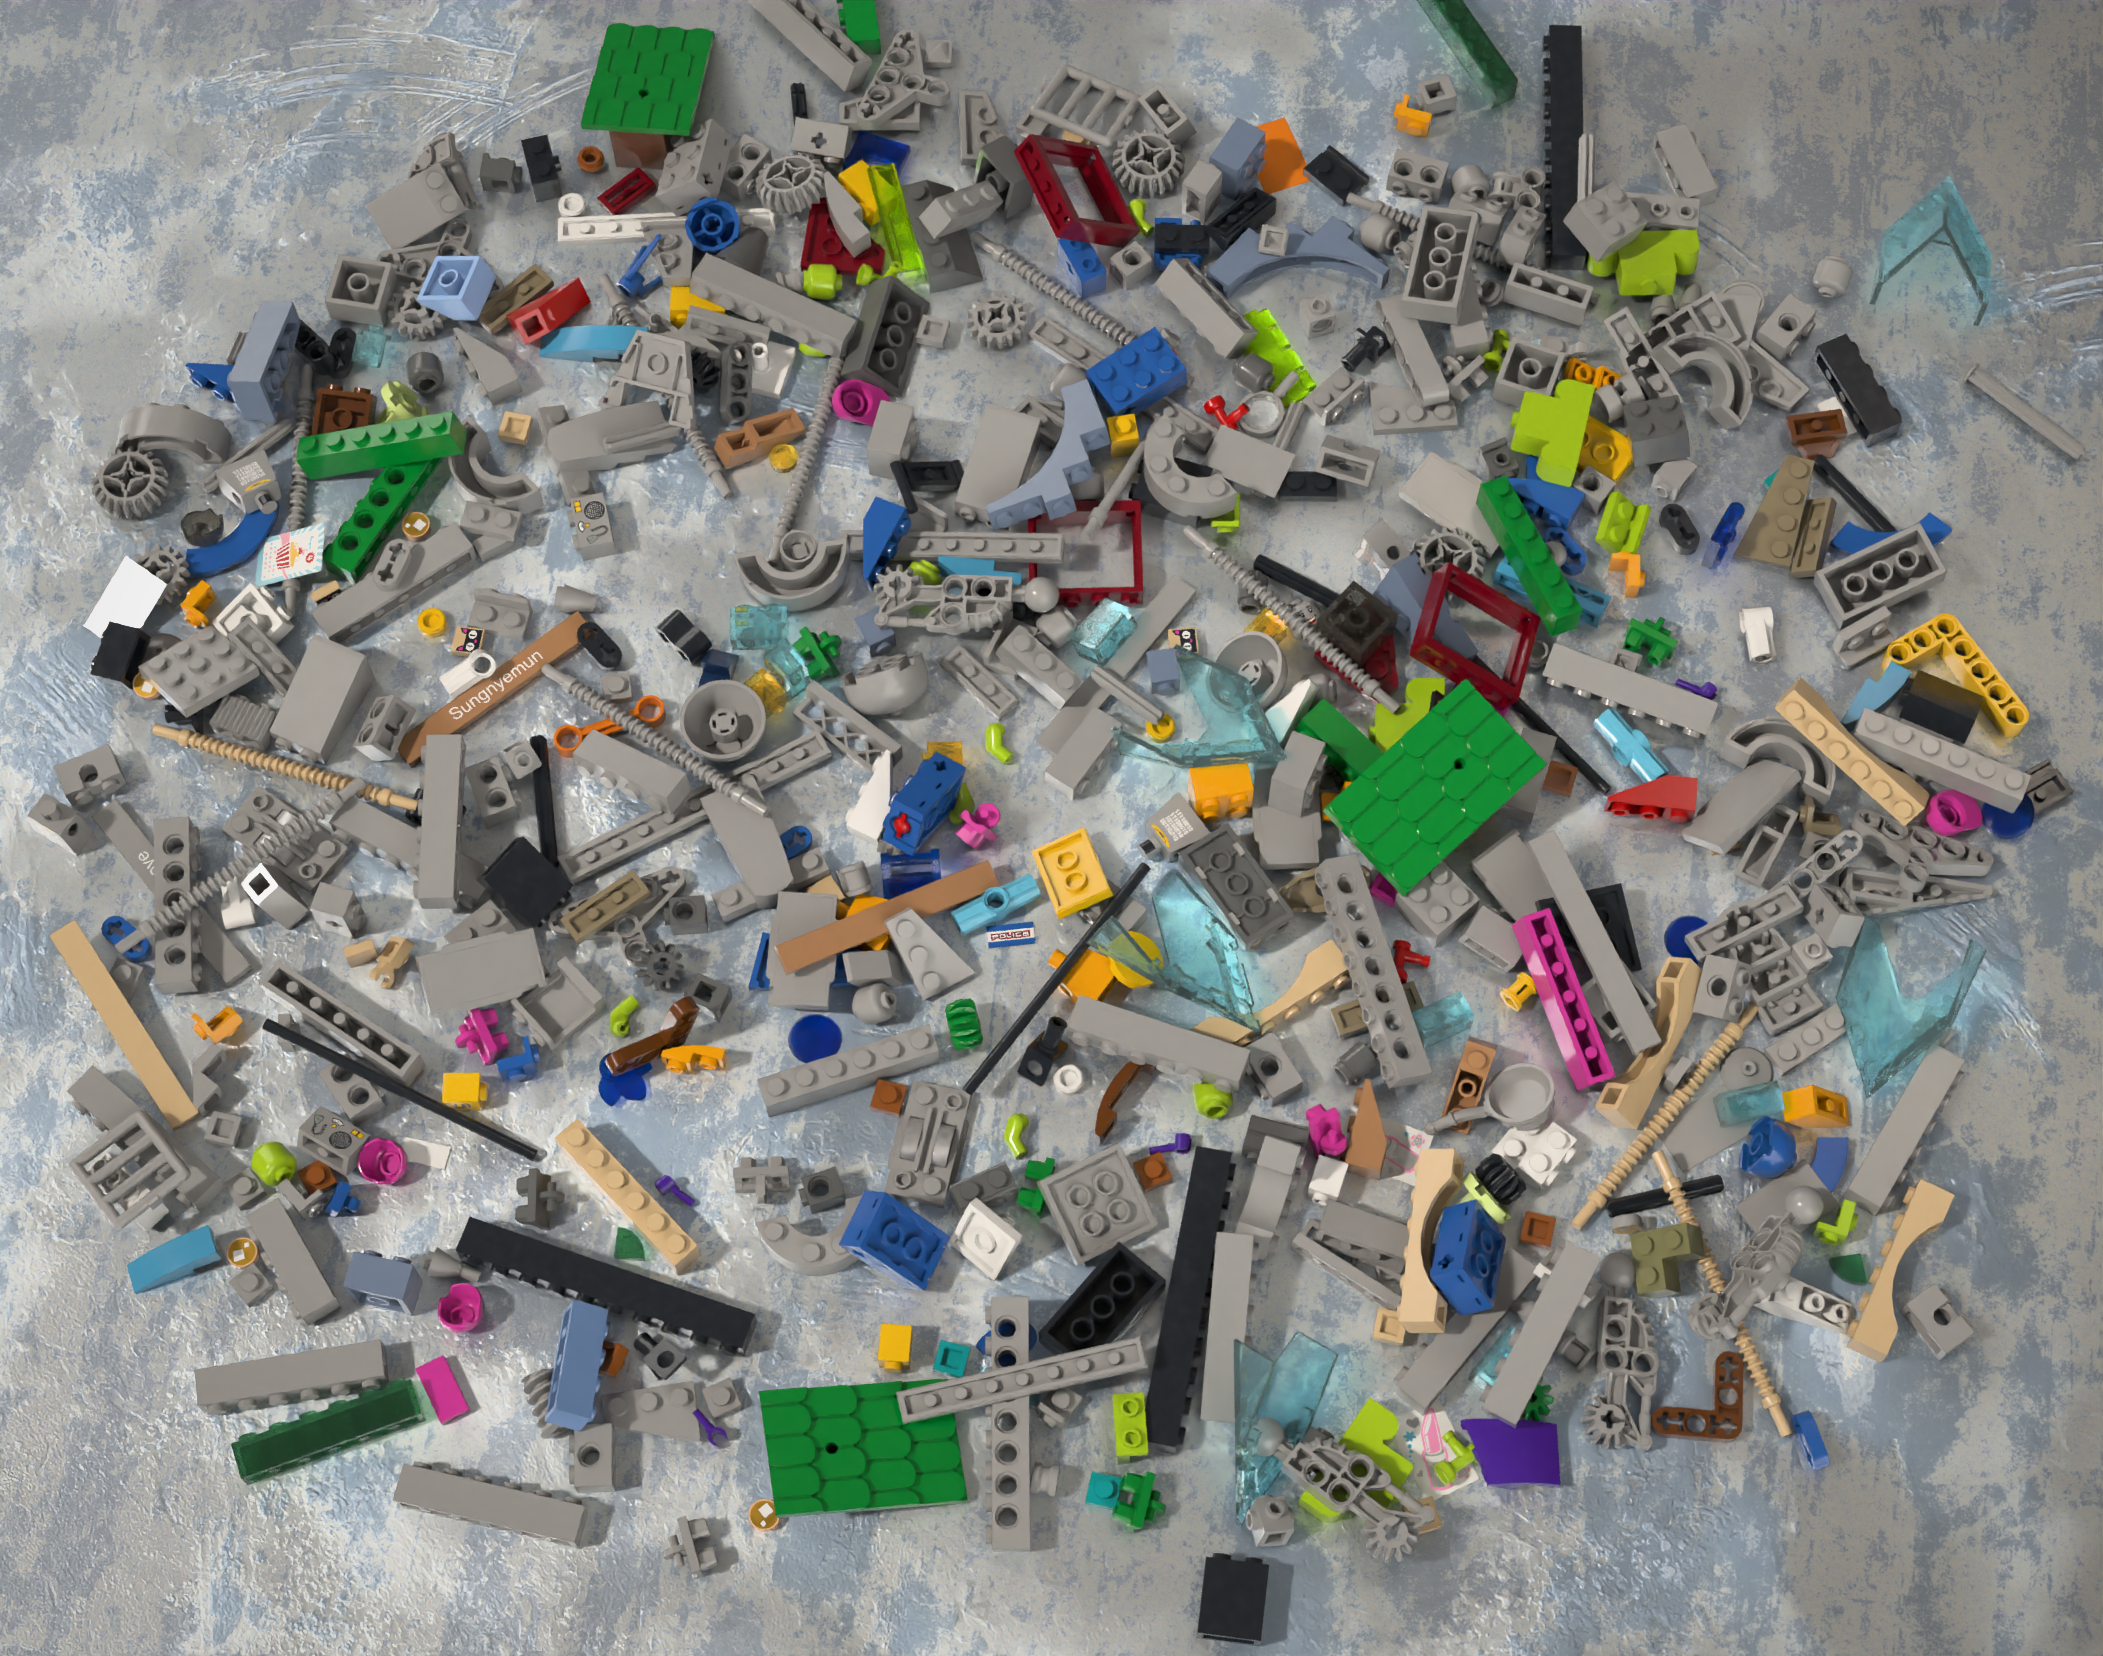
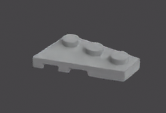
M910 907L883 921L922 1000H926L975 973Z

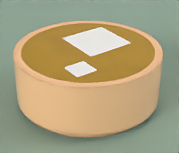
M412 512L403 519L402 530L407 539L422 541L429 536L431 524L425 514Z
M140 672L135 676L133 689L137 695L145 700H153L160 696L161 693Z
M245 1237L237 1238L228 1246L227 1258L235 1268L244 1270L252 1263H257L259 1249L251 1239Z
M769 1499L758 1500L750 1507L749 1521L757 1531L769 1532L779 1524L780 1518H776L774 1502Z

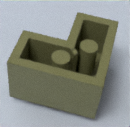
M1681 1223L1630 1234L1638 1295L1656 1299L1681 1294L1677 1263L1705 1258L1701 1227L1689 1223Z

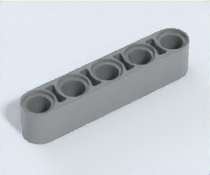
M1403 293L1376 299L1375 309L1377 317L1419 407L1422 408L1448 401V385L1418 320L1403 317Z

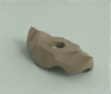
M1361 865L1368 888H1370L1372 883L1371 872L1366 866ZM1317 867L1299 874L1279 891L1294 913L1326 912L1324 907L1325 900L1323 896L1317 894L1315 889V870Z

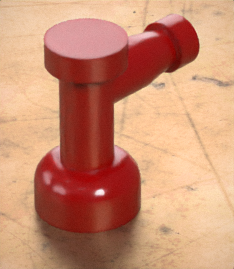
M1221 395L1211 398L1203 405L1205 412L1208 415H1214L1220 425L1222 424L1236 431H1239L1236 423L1250 412L1247 404L1242 403L1238 406V409L1227 415L1224 411L1226 402Z
M1394 941L1393 949L1395 953L1393 960L1401 984L1407 983L1408 974L1403 969L1404 963L1421 964L1423 967H1428L1430 956H1423L1410 951L1411 944L1408 941Z

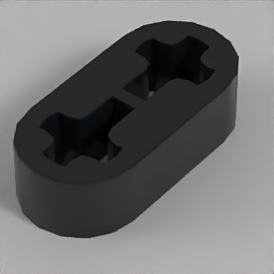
M341 328L334 332L329 345L337 357L338 363L340 358L343 363L333 373L329 374L334 379H343L350 374L359 347L356 333L350 328ZM346 338H349L350 342H346L345 347L343 349L341 342H344Z
M1678 504L1666 505L1659 517V524L1677 553L1681 555L1694 553L1700 541L1698 531L1682 506ZM1668 514H1671L1672 517L1677 516V522L1675 523L1673 519L1668 520ZM1682 535L1686 540H1692L1690 545L1687 542L1681 543Z
M585 622L578 628L576 638L579 646L601 669L611 671L620 665L622 659L620 648L599 625L593 622ZM587 630L590 633L594 630L596 632L594 638L599 644L595 645L590 639L584 641L585 633L583 631ZM600 648H603L607 653L613 651L615 653V662L612 663L609 660L604 662V654Z

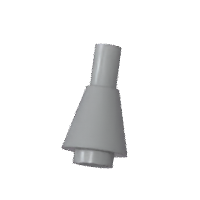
M438 1247L435 1252H428L423 1269L428 1270L427 1276L461 1277L478 1283L482 1272L464 1266L463 1263Z

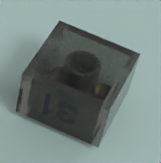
M1353 581L1317 619L1315 633L1321 632V638H1328V644L1332 642L1334 649L1339 648L1340 654L1345 653V658H1351L1352 663H1357L1358 668H1360L1396 630L1398 614L1357 582Z

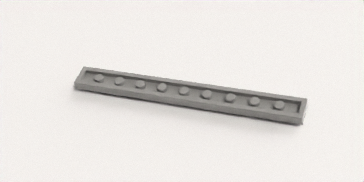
M816 729L725 774V778L729 777L731 782H738L753 775L760 791H763L832 757L821 733ZM712 784L700 786L686 796L672 815L661 810H652L558 856V861L568 880L575 884L708 818L700 798L718 791V788L713 789Z

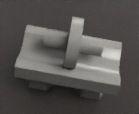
M1461 355L1456 359L1446 356L1442 360L1444 370L1441 372L1446 379L1449 375L1453 377L1447 382L1449 398L1455 400L1457 405L1471 394L1462 383L1464 379H1467L1476 389L1489 378L1481 366L1485 361L1481 355L1470 361L1463 369L1461 365L1465 362V359Z
M686 1516L678 1518L677 1521L683 1544H679L677 1535L668 1537L670 1548L662 1552L665 1560L674 1559L675 1567L682 1568L685 1566L683 1556L687 1555L694 1579L704 1577L702 1571L718 1565L713 1546L697 1551L694 1543L696 1540L710 1537L707 1521L705 1518L688 1521Z

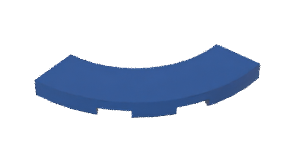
M276 501V510L270 514H264L260 509L249 514L246 513L240 525L223 540L203 548L187 549L185 560L189 564L186 569L190 572V576L186 579L220 574L222 570L235 564L239 565L253 555L265 537L270 535L275 525L280 508L278 501Z
M1930 512L1919 521L1933 547H1936L1952 532L1951 527ZM1848 521L1831 540L1830 545L1850 556L1903 530L1874 532L1860 528Z
M1818 1137L1816 1139L1815 1157L1811 1168L1830 1193L1835 1189L1845 1168L1848 1154V1137Z

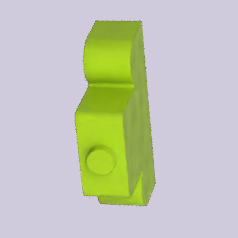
M1697 230L1641 231L1634 241L1598 263L1586 250L1587 269L1591 274L1599 277L1615 273L1619 294L1623 296L1672 295L1675 289L1677 274L1690 275L1696 270L1700 248Z
M1565 379L1557 384L1553 397L1526 391L1519 411L1514 410L1510 427L1515 429L1510 448L1513 451L1539 457L1536 473L1542 480L1571 487L1577 469L1595 385Z
M1420 677L1411 680L1406 687L1404 702L1399 703L1401 708L1396 714L1391 713L1381 703H1377L1373 726H1369L1368 739L1385 753L1429 712L1433 691L1437 690L1445 696V678Z
M1369 1397L1338 1444L1342 1445L1345 1443L1350 1451L1355 1449L1360 1454L1369 1456L1376 1465L1390 1475L1391 1482L1406 1493L1407 1490L1403 1488V1485L1411 1475L1413 1464L1388 1447L1396 1437L1399 1428L1398 1420L1391 1411ZM1354 1465L1351 1468L1352 1473L1356 1477L1362 1478L1368 1475L1367 1469L1362 1465ZM1319 1471L1312 1482L1322 1481L1324 1479L1323 1474ZM1336 1489L1332 1492L1333 1498L1338 1502H1345L1349 1499L1347 1492L1342 1489ZM1306 1490L1299 1499L1298 1505L1322 1522L1333 1523L1338 1521L1343 1513H1336L1330 1510ZM1387 1490L1365 1492L1385 1509H1388L1391 1503L1397 1506L1400 1502Z

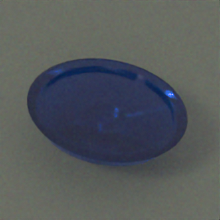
M2025 793L2013 814L1984 802L1981 811L1982 821L1986 829L1998 838H2017L2027 832L2033 823L2035 815L2033 802Z
M1691 915L1681 916L1673 920L1666 928L1664 934V943L1668 953L1672 957L1691 958L1697 965L1700 964L1685 943V935L1709 923L1700 917Z
M811 1014L799 1019L792 1026L788 1036L790 1051L803 1063H809L837 1054L842 1041L838 1025L829 1017L820 1014Z

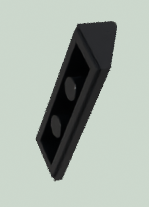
M1255 187L1205 227V231L1220 249L1225 252L1248 228L1255 231L1275 215L1277 198Z

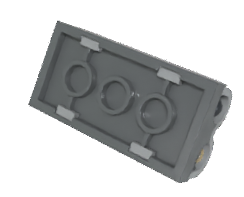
M1228 822L1179 852L1178 867L1226 933L1242 950L1246 952L1256 950L1267 939L1278 936L1292 924L1295 913Z

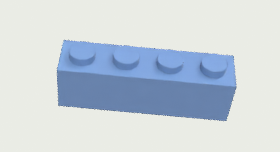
M574 1299L563 1312L545 1422L580 1432L588 1422L593 1421L597 1410V1404L593 1403L594 1396L597 1394L601 1384V1376H598L599 1367L603 1364L606 1350L602 1349L603 1340L606 1339L610 1329V1322H607L608 1309Z

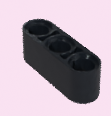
M300 319L301 323L294 352L317 373L321 375L333 373L339 364L337 357L328 344Z

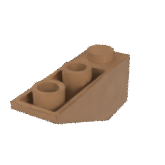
M1469 1036L1442 1117L1448 1115L1449 1112L1454 1113L1462 1109L1477 1107L1498 1045ZM1472 1120L1457 1123L1456 1126L1448 1128L1468 1135Z
M1365 1078L1363 1088L1358 1087L1356 1091L1354 1105L1358 1106L1356 1116H1350L1347 1133L1352 1135L1350 1143L1347 1144L1346 1149L1341 1153L1340 1161L1348 1164V1173L1380 1180L1387 1151V1140L1370 1079Z

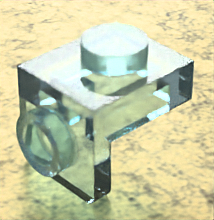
M368 325V329H358L351 361L381 368L386 341H391L392 335L384 334V328Z

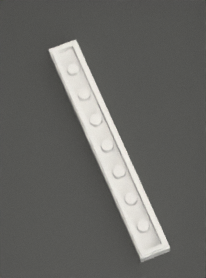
M768 208L735 209L741 225L739 234L748 227H757L762 229L767 236H776L775 213H771ZM690 211L676 216L673 212L558 218L559 246L646 242L640 222L687 220Z

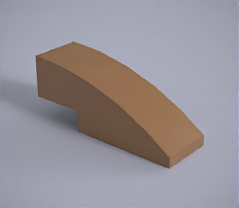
M791 408L747 420L743 428L719 434L714 449L724 467L729 469L780 448L805 433L806 428L795 409Z

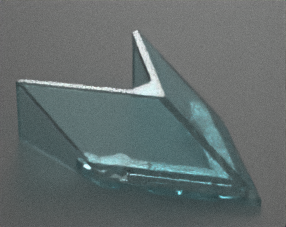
M1949 175L1883 232L1869 304L1875 305L1882 285L1933 242L1951 246L1978 298L1973 325L1979 326L1989 304L1992 254Z
M1178 644L1173 649L1181 672L1208 726L1199 740L1192 741L1185 738L1181 743L1151 745L1115 726L1111 730L1120 755L1181 769L1287 760L1248 679Z
M1179 871L1151 898L1168 965L1161 968L1159 966L1161 961L1158 957L1152 961L1114 916H1111L1086 942L1160 987L1257 1033L1261 1031L1259 1020L1254 1019L1252 1007L1255 1004L1244 964L1238 961L1236 950L1239 946L1236 937Z
M1862 913L1865 919L1852 948H1850L1835 998L1844 1018V1027L1857 1069L1863 1081L1866 1098L1872 1096L1952 1027L1987 952L1976 940H1969L1963 963L1925 996L1917 1000L1901 996L1880 926L1869 915Z
M1300 1331L1295 1333L1275 1361L1238 1339H1234L1236 1525L1242 1527L1245 1523L1246 1513L1249 1511L1255 1498L1265 1495L1282 1472L1281 1466L1283 1462L1274 1455H1257V1445L1262 1431L1252 1428V1426L1258 1424L1260 1417L1273 1418L1283 1427L1285 1441L1292 1446H1297L1312 1425L1339 1355Z

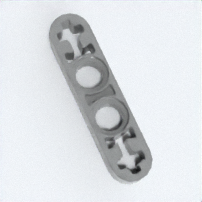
M1854 829L1841 831L1772 886L1768 893L1784 886L1783 884L1789 881L1792 889L1799 893L1796 897L1799 900L1812 891L1815 883H1822L1861 851L1863 846L1861 834ZM1847 835L1849 838L1855 836L1857 838L1855 841L1856 848L1854 850L1850 847L1846 848L1841 852L1846 857L1840 860L1837 852L1830 848V846L1835 843L1838 849L1844 844L1843 836ZM1823 853H1829L1833 855L1835 864L1830 869H1822L1817 863L1818 857ZM1804 871L1810 874L1812 878L1811 884L1806 888L1798 887L1794 882V877L1797 873Z

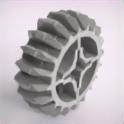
M1146 128L1140 134L1134 130L1132 137L1125 135L1123 142H1118L1116 150L1113 152L1112 170L1116 181H1120L1122 189L1128 187L1130 195L1138 191L1140 198L1144 193H1149V196L1152 198L1155 192L1163 196L1165 189L1172 191L1174 184H1179L1181 175L1184 173L1183 164L1185 163V157L1182 154L1181 145H1176L1177 141L1174 138L1168 139L1165 133L1159 135L1156 128L1153 133H1149ZM1136 153H1138L1137 156L1133 157V160H1131V161L1128 162V160H1129L1133 155H1135ZM1169 164L1165 170H1163L1160 173L1158 172L1159 170L1164 168V165Z
M793 152L790 156L785 157L783 155L780 159L773 158V163L764 164L765 169L758 171L756 193L761 204H763L764 208H768L771 213L777 211L780 215H783L785 212H788L790 215L796 211L801 213L805 208L811 209L812 204H819L820 198L826 196L824 173L827 171L824 169L820 159H815L813 155L806 156L804 152L796 155Z
M130 446L127 452L118 448V454L116 455L108 452L109 459L107 461L100 459L99 464L101 468H94L95 477L91 478L93 485L92 493L97 498L96 501L99 506L104 508L109 515L114 513L115 517L119 519L124 514L129 520H131L133 514H137L138 517L142 518L143 511L147 510L152 513L153 505L161 506L159 498L167 497L165 489L169 487L168 472L164 468L161 459L156 458L155 454L151 451L145 453L141 447L135 451L134 447ZM137 468L146 470L151 474L145 475L144 472H137ZM110 491L121 493L124 497L115 496Z
M1446 527L1442 528L1441 533H1438L1435 529L1431 531L1430 536L1424 533L1421 536V541H1416L1414 550L1411 551V554L1415 552L1420 559V562L1417 564L1424 575L1429 573L1431 578L1435 571L1448 562L1463 569L1464 565L1469 564L1468 574L1479 580L1484 577L1486 559L1482 557V547H1476L1478 543L1476 539L1467 540L1468 532L1462 536L1459 535L1457 527L1453 530V533H1449ZM1436 551V558L1426 564L1425 558L1430 553ZM1446 589L1445 596L1450 602L1455 594Z

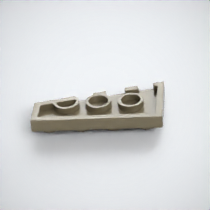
M1786 455L1733 557L1789 570L1814 467V460Z

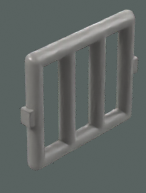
M1064 64L1050 83L1046 81L1041 87V95L1031 107L1030 114L1035 118L1108 148L1112 146L1122 130H1127L1131 125L1132 116L1140 106L1138 98L1141 95ZM1067 76L1081 82L1058 115L1044 110ZM1091 86L1105 92L1082 125L1068 120ZM1115 96L1129 102L1106 135L1092 130Z
M142 1110L133 1113L111 1131L104 1130L96 1136L99 1139L69 1162V1169L116 1230L123 1229L149 1208L152 1210L163 1203L161 1201L163 1197L186 1181L191 1175L185 1163ZM139 1125L145 1132L143 1137L90 1176L84 1168L87 1163ZM154 1144L160 1154L105 1195L98 1185ZM169 1163L176 1173L120 1215L113 1205Z

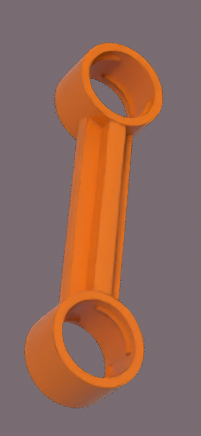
M653 695L642 697L637 702L636 708L628 711L629 716L634 715L636 719L642 721V724H648V728L659 727L666 718V711L662 700ZM649 705H656L661 709L660 714L652 719H646L640 714L643 708ZM610 718L582 728L574 725H564L556 730L554 743L557 752L561 756L573 758L572 753L592 729L610 736L624 731L623 726H617L616 722L610 721ZM573 734L579 737V742L572 748H563L559 745L561 738L565 735Z

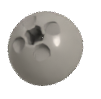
M1258 631L1244 632L1228 640L1216 653L1208 674L1209 691L1216 704L1227 711L1237 714H1253L1268 708L1280 697L1286 685L1288 667L1283 650L1273 638Z
M716 680L698 687L685 700L680 712V729L688 746L699 756L715 762H731L749 754L760 742L766 725L765 708L760 697L745 684L732 680Z

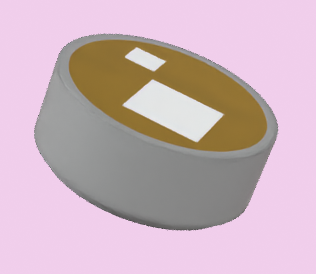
M1637 1214L1619 1215L1611 1220L1612 1232L1615 1234H1630L1643 1229L1642 1218Z

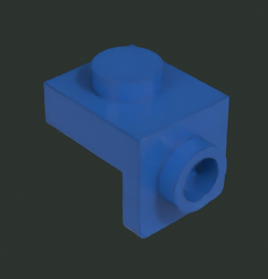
M528 1036L522 1037L526 1053L497 1060L498 1070L503 1081H520L526 1075L538 1072L536 1062L541 1061L537 1043L531 1044Z

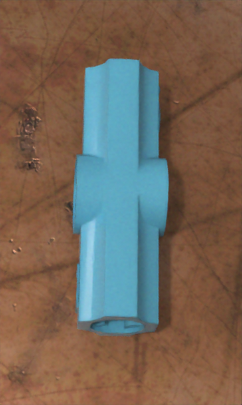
M1614 708L1607 709L1594 721L1593 726L1612 746V752L1616 759L1623 766H1630L1644 783L1669 774L1667 767L1651 751L1650 743L1645 735L1637 729L1633 730Z
M1028 873L1002 887L989 888L983 896L951 911V916L958 931L963 936L992 921L999 922L1004 920L1010 912L1040 898L1041 893L1033 876ZM997 900L1002 902L1003 905L999 908H992L989 906V903Z

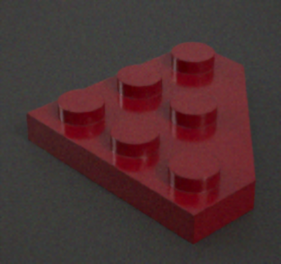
M826 197L820 198L819 204H812L800 264L801 271L808 270L811 264H832L835 266L837 274L857 277L861 265L867 264L873 268V273L883 276L886 254L881 245L871 238V247L854 258L844 246L834 228Z
M1368 595L1332 633L1333 648H1338L1336 640H1340L1342 643L1339 642L1341 645L1339 648L1346 652L1340 650L1339 653H1345L1346 659L1351 658L1352 664H1358V670L1364 669V675L1370 674V679H1376L1381 684L1380 688L1392 697L1399 687L1392 622L1370 599L1371 596ZM1321 651L1314 652V658L1373 705L1376 706L1377 703H1380L1374 697L1369 698L1364 694L1363 688H1357L1358 683H1352L1351 677L1346 678L1345 672L1340 673L1339 667H1333V661L1327 662V656L1321 657Z

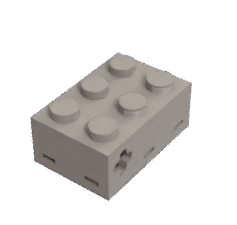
M709 119L705 122L697 123L692 127L690 136L672 135L670 139V146L664 161L656 198L676 216L689 212L691 207L702 199L718 198L733 138L715 120Z

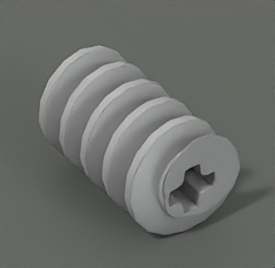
M554 1368L536 1371L524 1377L521 1383H525L523 1385L524 1393L529 1394L527 1402L529 1405H533L531 1412L534 1416L538 1417L536 1425L542 1428L540 1435L543 1439L554 1438L571 1430L545 1422Z

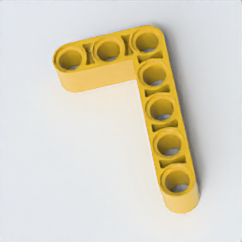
M1940 614L1893 641L1888 646L1881 661L1884 671H1886L1891 661L1910 670L1938 653L1965 689L1984 696L1980 709L2002 736L2007 738L2016 737L2026 725L2029 719L2027 708L1953 615ZM1939 628L1945 629L1949 634L1940 632ZM1915 642L1923 643L1925 647H1920ZM1956 650L1962 651L1966 656L1957 654ZM1892 655L1899 656L1902 661L1895 660ZM1973 673H1979L1983 678H1977ZM1990 695L1997 696L2001 701L1994 700ZM2007 717L2014 718L2018 723L2009 721Z

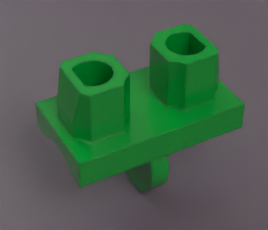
M1659 617L1656 623L1646 619L1642 623L1632 618L1624 636L1626 638L1623 649L1637 653L1639 648L1643 646L1650 650L1646 660L1660 667L1666 659L1670 660L1672 658L1678 641L1671 638L1672 632L1663 627L1666 619Z
M805 626L799 630L802 637L791 647L801 660H804L811 654L815 657L814 661L805 666L809 677L812 680L818 681L827 675L832 678L838 676L840 672L829 654H831L833 659L840 656L838 651L842 644L838 635L829 636L827 631H824L819 635L822 639L821 642L817 634L810 632L808 627Z
M1046 1157L1045 1163L1029 1160L1025 1171V1179L1038 1182L1054 1174L1055 1159ZM1021 1187L1017 1197V1205L1031 1210L1032 1217L1040 1219L1045 1200L1039 1187H1037V1190Z
M1147 1471L1141 1475L1134 1473L1122 1475L1119 1490L1132 1494L1131 1503L1116 1502L1111 1518L1124 1524V1531L1134 1533L1135 1529H1142L1144 1521L1153 1523L1155 1514H1165L1166 1505L1159 1502L1161 1492L1152 1490L1156 1474Z

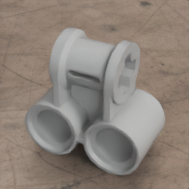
M1536 166L1526 167L1522 171L1521 176L1508 172H1497L1492 177L1494 185L1488 199L1496 200L1503 207L1513 209V216H1515L1521 205L1529 206L1538 211L1545 174L1543 170Z

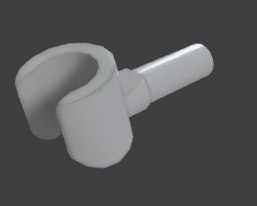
M640 305L635 307V311L649 322L652 332H658V327L654 324L655 322H661L664 326L666 325L665 316L662 313H649Z

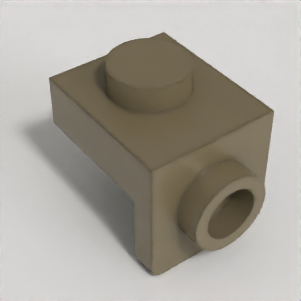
M1805 796L1804 805H1799L1798 822H1802L1804 833L1811 831L1826 838L1839 834L1842 825L1838 814L1814 812L1815 806L1812 796Z

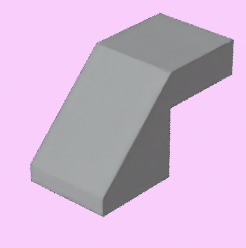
M888 950L847 952L842 954L847 981L859 988L881 981L893 987L905 984L900 957Z
M212 1043L192 1064L193 1105L204 1118L225 1096L220 1087L210 1079L228 1060L223 1050L215 1043Z

